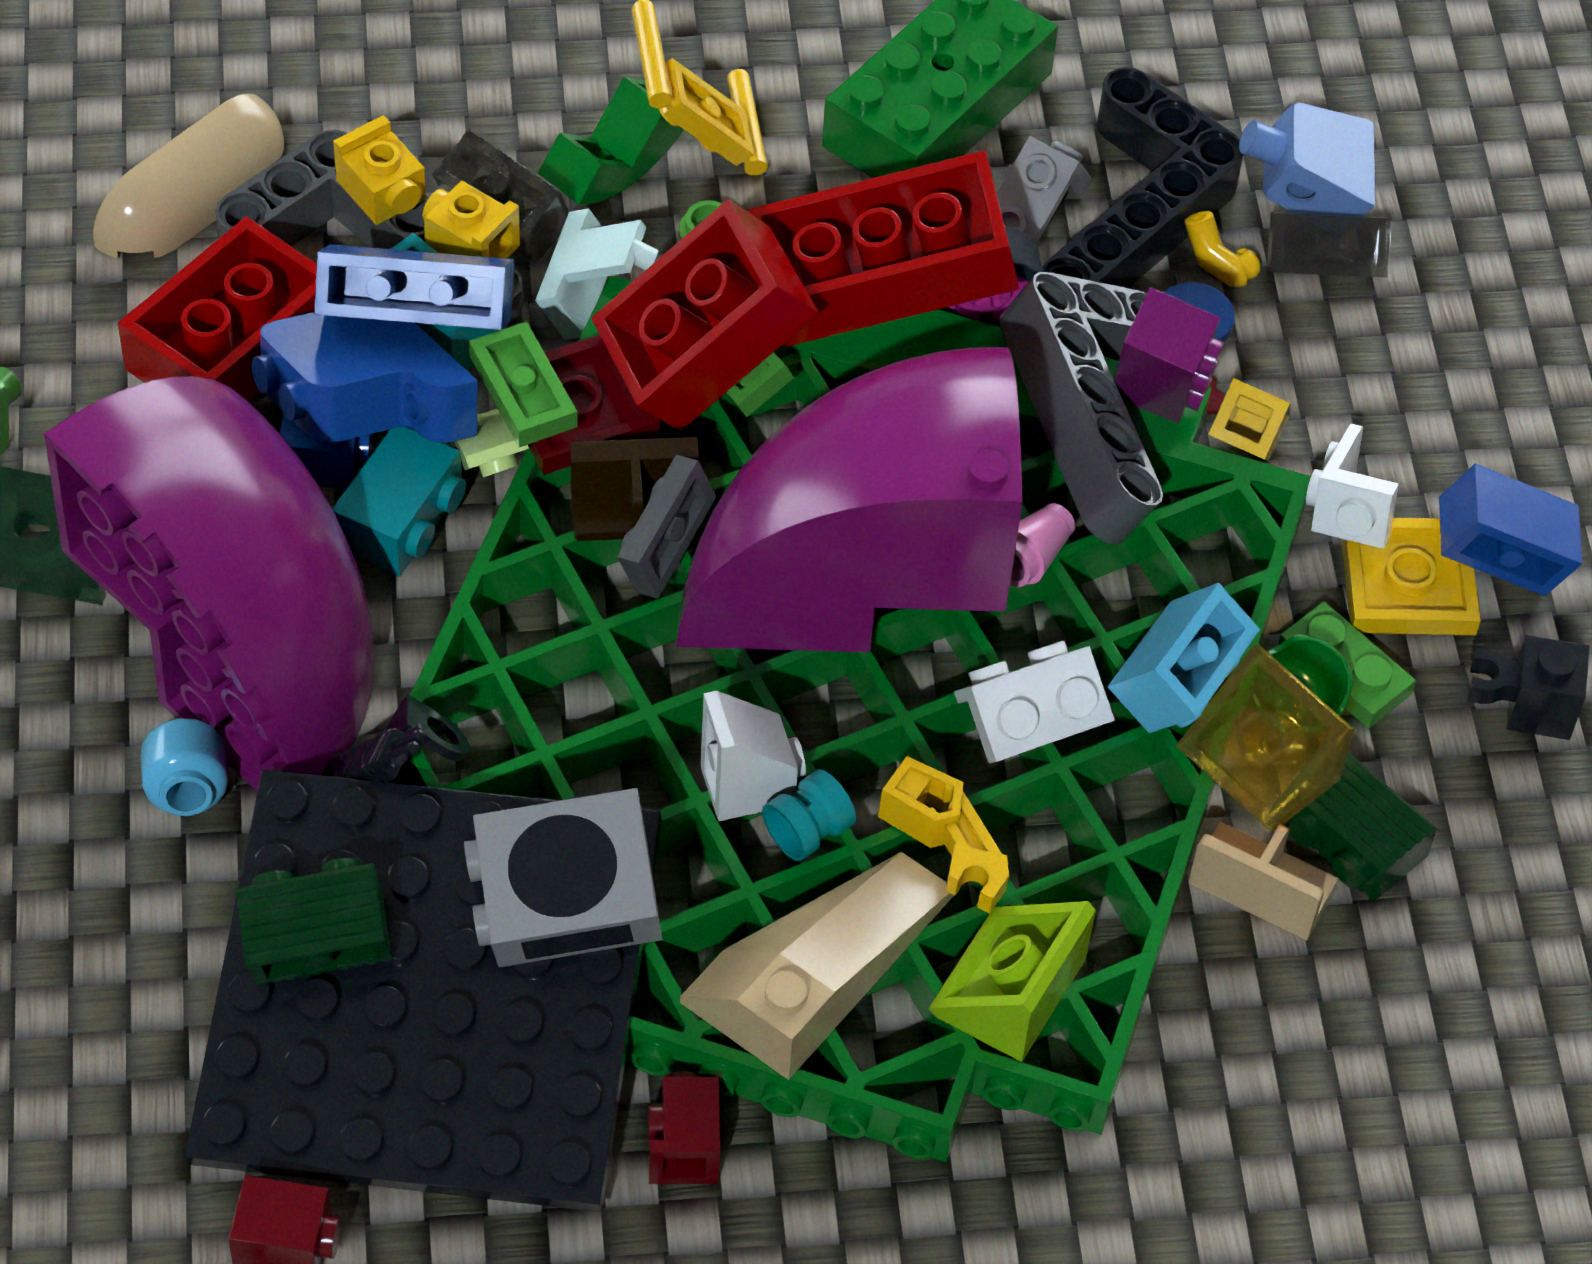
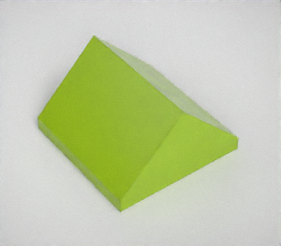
M1089 901L994 907L933 1000L929 1010L936 1018L1022 1062L1086 960L1096 910Z

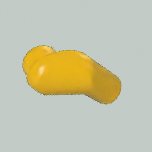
M1211 211L1198 212L1185 219L1186 229L1196 261L1202 269L1229 287L1246 286L1247 280L1258 276L1261 266L1257 255L1246 248H1241L1236 253H1233L1224 247Z

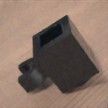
M1525 635L1516 662L1509 661L1494 651L1476 648L1471 661L1470 672L1486 674L1493 680L1473 677L1468 691L1467 702L1491 704L1501 700L1509 701L1506 730L1570 740L1586 699L1590 645Z

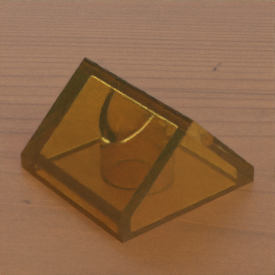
M1254 644L1202 711L1201 716L1195 720L1176 746L1268 831H1275L1280 824L1286 823L1340 780L1355 729L1261 645Z

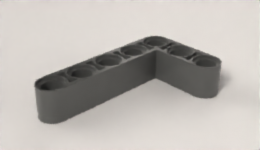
M335 129L326 130L314 135L218 202L215 210L218 239L247 216L288 245L293 246L334 217L370 248L391 249L412 233H415L425 242L422 213L429 197L426 196V200L418 203L410 211L404 214H397L375 225L336 181L333 140L347 134V132ZM515 268L511 321L503 329L523 323L522 279Z
M1038 272L1000 315V328L1082 521L1087 529L1103 542L1112 545L1122 544L1161 503L1163 498L1161 485L1104 358L1120 360L1123 343L1146 293L1050 272Z

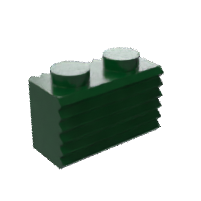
M1337 745L1332 752H1328L1323 759H1319L1314 767H1310L1305 774H1301L1296 781H1292L1287 788L1280 813L1283 824L1290 829L1289 835L1298 844L1318 850L1322 858L1328 859L1334 873L1343 884L1351 889H1359V891L1366 892L1369 900L1379 898L1428 856L1437 831L1433 824L1341 745Z
M336 859L325 863L321 867V873L294 878V875L287 871H271L256 876L251 886L236 888L244 960L256 985H265L268 982L278 983L283 979L292 980L295 977L305 978L310 974L332 973L337 969L359 968L364 964L387 963L392 959L382 886L373 863L362 865V862L358 859Z

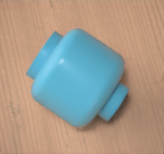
M179 718L163 722L149 732L142 743L141 778L146 797L156 808L173 815L191 816L205 812L218 804L226 793L229 777L227 749L221 734L210 724L197 719Z

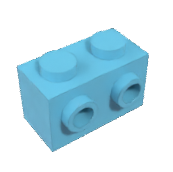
M1220 583L1174 599L1168 604L1107 687L1148 733L1173 725H1177L1179 728L1186 727L1203 714L1208 707L1211 697L1224 679L1237 667L1240 657L1260 629Z

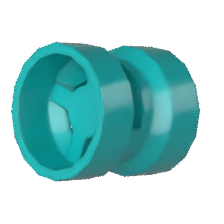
M817 769L801 780L798 785V791L793 795L780 794L762 807L763 820L769 834L777 846L787 856L796 861H802L819 849L820 839L826 835L837 837L856 823L855 809L848 794L831 774Z

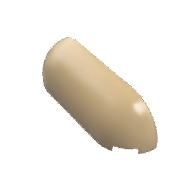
M242 94L233 97L130 169L111 188L98 210L93 228L94 247L114 258H118L119 252L143 253L153 251L154 258L176 250L216 221L215 210L218 202L224 196L266 169L282 156L284 150L283 131L271 107L262 98L254 94Z

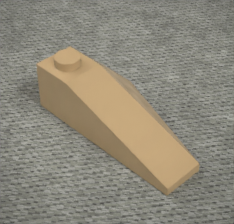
M900 852L724 949L680 996V1003L789 1080L954 895L946 891L947 882L903 852Z

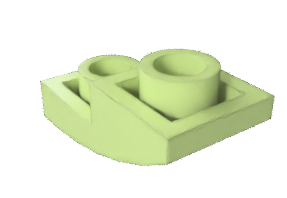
M498 408L477 415V436L450 442L453 448H457L460 451L464 470L479 466L483 477L518 466L515 453L529 449L528 445L518 446Z

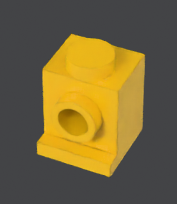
M384 115L333 140L336 181L375 225L397 214H404L413 209L418 203L426 200L425 167L391 131V123Z
M461 180L450 192L444 189H437L431 194L424 206L422 216L424 219L425 242L438 253L507 259L520 246L519 205L510 200L503 205Z
M1233 378L1208 435L1270 461L1289 419L1286 413L1291 403Z

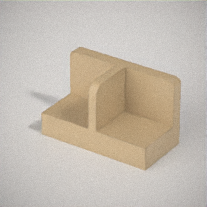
M1220 821L1212 835L1204 834L1199 841L1188 883L1307 941L1333 896L1339 878L1285 853L1284 848L1290 829L1281 824L1276 829L1270 842L1266 844Z

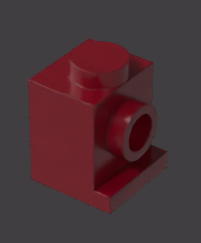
M687 1071L674 1072L663 1077L662 1104H649L648 1111L649 1184H718L720 1164L719 1077H701L699 1074Z

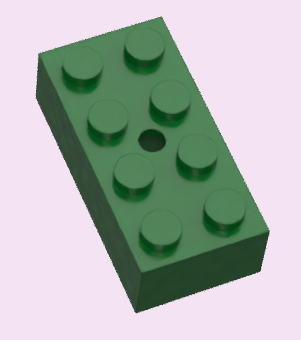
M934 0L825 98L822 146L872 178L964 156L1052 74L1058 25L1016 0Z

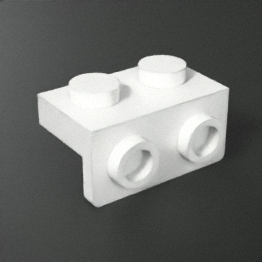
M1063 640L1028 652L1031 665L1009 672L1006 661H1001L968 673L972 685L956 690L954 694L958 704L968 701L988 763L997 762L1115 721L1090 646L1068 652Z

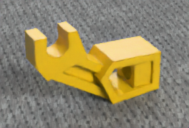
M906 756L882 789L878 817L930 848L945 845L952 856L946 891L955 896L964 883L969 881L980 883L983 888L980 891L977 908L990 914L1007 888L1009 878L1007 855L1001 853L963 792L964 782ZM935 808L941 810L942 813L936 812Z

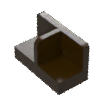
M697 437L570 442V484L574 538L577 541L624 539L626 533L635 527L650 501L655 483L659 478L664 477L675 456L680 455L698 460L699 462ZM701 525L694 536H698L701 533Z

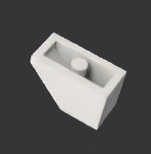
M719 691L704 693L701 770L718 821L762 812V807L780 794L793 795L796 792L797 777L805 776V760L798 738H787L780 714Z

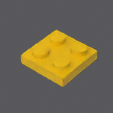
M1393 518L1390 538L1384 549L1341 539L1350 624L1359 632L1430 635L1477 634L1481 619L1474 568L1441 555L1440 519Z

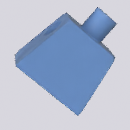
M1298 102L1291 104L1272 126L1252 120L1245 127L1240 139L1239 150L1242 154L1263 161V193L1272 202L1342 239L1375 206L1374 122Z

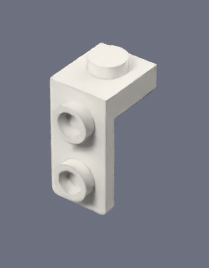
M1350 424L1340 442L1331 441L1329 444L1323 470L1315 469L1310 478L1306 494V505L1315 507L1311 531L1384 549L1391 534L1399 483L1356 473L1363 426Z

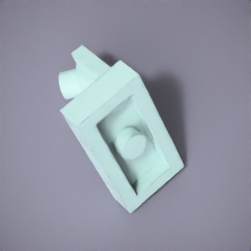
M589 208L568 213L535 299L564 340L581 337L601 295L607 276L630 273L633 265L646 270L654 263L658 250L642 242L646 226L641 220L601 226Z

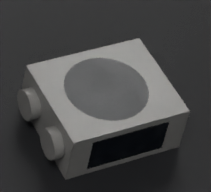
M637 788L473 815L476 840L464 841L465 856L470 881H482L485 899L484 904L473 905L475 929L479 946L491 945L498 967L663 940L643 812Z

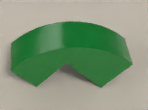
M623 77L591 136L559 133L537 173L578 205L597 203L620 193L645 175L666 154L684 129L680 126L674 127L664 119L659 109L649 105L644 79Z

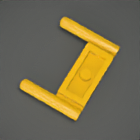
M649 0L635 2L632 6V16L649 105L659 109L664 119L674 127L680 126L697 138L701 145L709 152H717L735 166L743 162L745 172L748 175H761L766 172L768 165L749 74L743 69H735L728 74L729 99L673 58L665 62L655 6Z

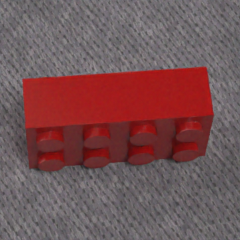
M986 150L747 209L750 214L770 226L819 312L817 316L782 344L780 348L1019 290L1010 245Z

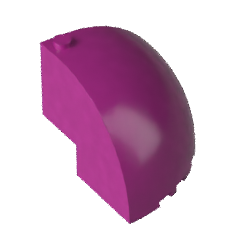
M979 347L940 351L905 359L876 369L829 391L803 408L770 436L737 473L712 511L693 555L682 594L676 647L870 652L875 608L1006 612L1022 508L1018 395L1014 363L1009 348Z
M170 377L126 388L98 400L45 432L44 437L62 552L150 630L159 703L177 719H197L210 724L221 734L227 749L228 766L256 791H258L262 769L321 776L333 755L345 752L354 745L363 725L372 692L374 641L363 581L342 527L318 484L288 443L248 401L231 387L218 381L201 377Z

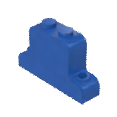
M313 312L267 323L260 330L261 355L255 356L252 360V374L255 384L261 393H266L275 402L288 420L293 421L311 439L321 442H339L397 427H410L422 437L435 442H453L477 436L478 380L416 323L314 315Z

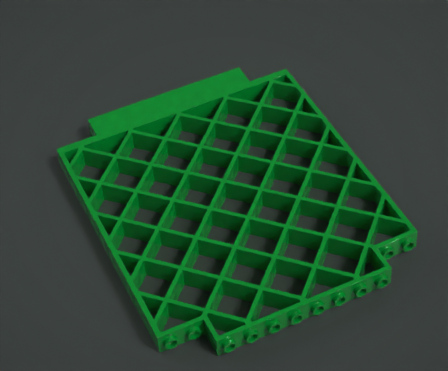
M609 276L579 341L600 335L591 317L633 281ZM942 310L913 315L784 348L779 347L774 353L783 361L795 378L751 415L746 417L731 399L724 394L681 431L659 419L660 430L659 437L657 438L698 437L702 435L725 475L709 480L716 499L701 523L702 531L705 529L712 511L743 465L752 456L733 423L796 400L803 409L829 391L861 375L905 359L934 352L964 348L1009 347L1000 327ZM1104 357L1115 380L1119 361ZM1013 359L1018 395L1021 452L1035 456L1021 461L1022 508L1020 520L1030 515L1025 506L1069 490ZM1212 387L1208 388L1198 412L1186 408L1179 424L1124 402L1161 485L1163 494L1183 500L1152 511L1122 544L1112 545L1103 542L1092 534L1064 545L1040 581L1035 584H1026L1022 587H1009L1006 612L898 609L873 619L870 652L793 650L754 665L745 649L708 648L724 677L652 705L626 659L677 639L682 594L692 558L686 549L669 579L675 593L603 620L579 576L619 562L617 556L620 553L623 539L577 541L574 538V531L556 537L536 500L539 494L569 484L570 467L543 475L530 449H527L410 694L446 717L453 724L495 709L520 756L440 786L421 749L422 744L419 743L420 751L410 756L408 761H405L397 777L389 783L403 784L405 779H407L410 785L530 798L542 795L543 799L561 801L576 798L569 784L643 755L646 756L672 802V805L657 810L661 812L662 817L657 857L695 843L723 895L660 920L663 940L643 944L639 976L667 1027L632 1016L626 1061L631 1062L642 1072L654 1076H664L674 1072L687 1071L699 1074L701 1077H719V1096L721 1097L736 1095L761 1103L768 1111L782 1117L801 1116L827 1124L831 1130L844 1137L861 1138L864 1136L893 1145L898 1152L914 1159L933 1158L947 1163L970 1094L984 1097L988 1103L1000 1109H1022L1050 1118L1059 1127L1070 1131L1088 1130L1102 1135L1247 689L1248 678L1252 673V667L1255 664L1304 513L1306 494L1311 476L1198 444L1205 423ZM1231 526L1262 571L1225 585L1223 588L1258 626L1260 631L1240 657L1237 667L1220 685L1224 693L1211 697L1208 707L1198 719L1183 728L1173 725L1148 733L1107 686L1164 610L1106 632L1077 586L1138 563L1167 607L1172 600L1200 590L1173 548ZM521 534L528 548L512 553ZM551 587L575 631L500 659L480 623L483 613ZM1042 600L1071 644V647L1067 648L1068 652L1090 646L1109 705L1127 732L1063 758L1053 742L1020 753L1018 755L1028 772L969 795L967 798L988 832L1051 807L1084 860L1015 889L1008 878L1006 891L995 907L1081 901L1092 902L1106 896L1141 951L1138 955L1072 982L1035 1040L1036 1042L1061 1031L1092 1084L1004 1057L1005 1053L936 1018L929 1010L930 1005L943 986L933 968L963 956L989 913L977 908V905L926 926L864 995V997L902 981L934 1036L935 1041L862 1072L858 1070L836 1029L813 1052L825 1077L798 1069L787 1080L754 1055L738 1050L743 1047L705 1020L697 1021L694 1013L680 1003V996L683 993L668 968V963L744 932L748 937L775 922L774 920L786 916L900 852L918 862L947 850L945 845L930 848L894 826L860 840H857L851 828H848L837 837L826 835L820 839L827 852L826 854L752 883L727 839L724 830L762 815V812L718 821L708 790L701 793L674 745L676 742L702 733L704 693L719 691L780 714L787 738H793L796 735L777 703L845 676L848 677L875 724L806 752L802 747L806 773L805 776L797 777L796 792L798 791L799 782L817 769L825 770L841 784L896 761L901 764L906 756L945 773L930 748L977 729L968 701L958 704L955 694L952 693L907 711L879 663L946 638L967 674L1001 662L978 624ZM465 653L473 669L454 676ZM1031 663L1010 670L1009 672L1031 665ZM598 670L623 716L547 745L522 698ZM428 725L433 732L439 731L435 727ZM1211 742L1199 775L1185 752ZM1150 767L1183 820L1118 847L1085 793ZM935 808L936 812L942 813L941 810ZM1169 870L1156 907L1140 881ZM970 881L978 895H980L983 886L978 882ZM1125 1003L1112 1045H1110L1094 1016ZM956 1076L943 1115L898 1101Z

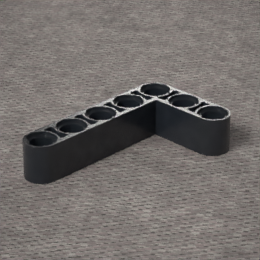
M1124 67L1109 72L1104 78L1097 128L1107 141L1151 170L1152 173L1049 258L1042 267L1043 272L1129 288L1189 237L1185 225L1187 217L1202 211H1211L1215 215L1232 200L1236 194L1244 154L1239 150L1240 138L1145 72L1136 68Z

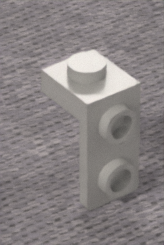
M1029 136L997 192L1005 227L1019 229L1033 238L1035 244H1037L1065 193L1069 192L1082 199L1093 178L1081 164L1083 156L1073 148L1057 140H1053L1050 146Z

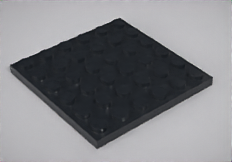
M262 769L238 888L253 885L252 881L256 876L271 871H287L292 873L295 878L321 873V867L325 863L336 859H358L362 862V865L373 863L382 886L392 959L387 963L364 964L359 968L337 969L332 973L310 974L305 978L295 977L292 980L283 979L278 983L268 982L265 985H256L244 960L236 897L185 1152V1159L189 1165L602 1212L644 943L498 967L491 945L479 946L473 905L485 903L482 881H470L464 841L476 840L473 815L559 800L397 783H385L384 785L376 781ZM642 809L654 879L662 817L660 811Z

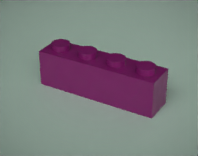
M1149 287L1123 343L1114 380L1123 402L1178 424L1186 408L1198 412L1212 381V375L1218 363L1217 359L1224 345L1223 341L1214 338L1221 317Z

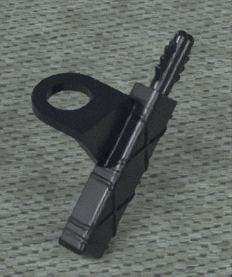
M407 694L385 731L378 733L370 740H364L353 745L345 752L333 755L321 776L376 781L385 785V783H389L397 777L402 765L405 764V761L409 760L410 756L420 751L419 743L453 761L463 760L470 751V744L461 730L450 720ZM428 725L441 731L452 744L438 737Z

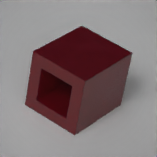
M244 1175L228 1237L232 1264H322L323 1258L334 1259L340 1239L341 1217L333 1216L331 1213L329 1189Z

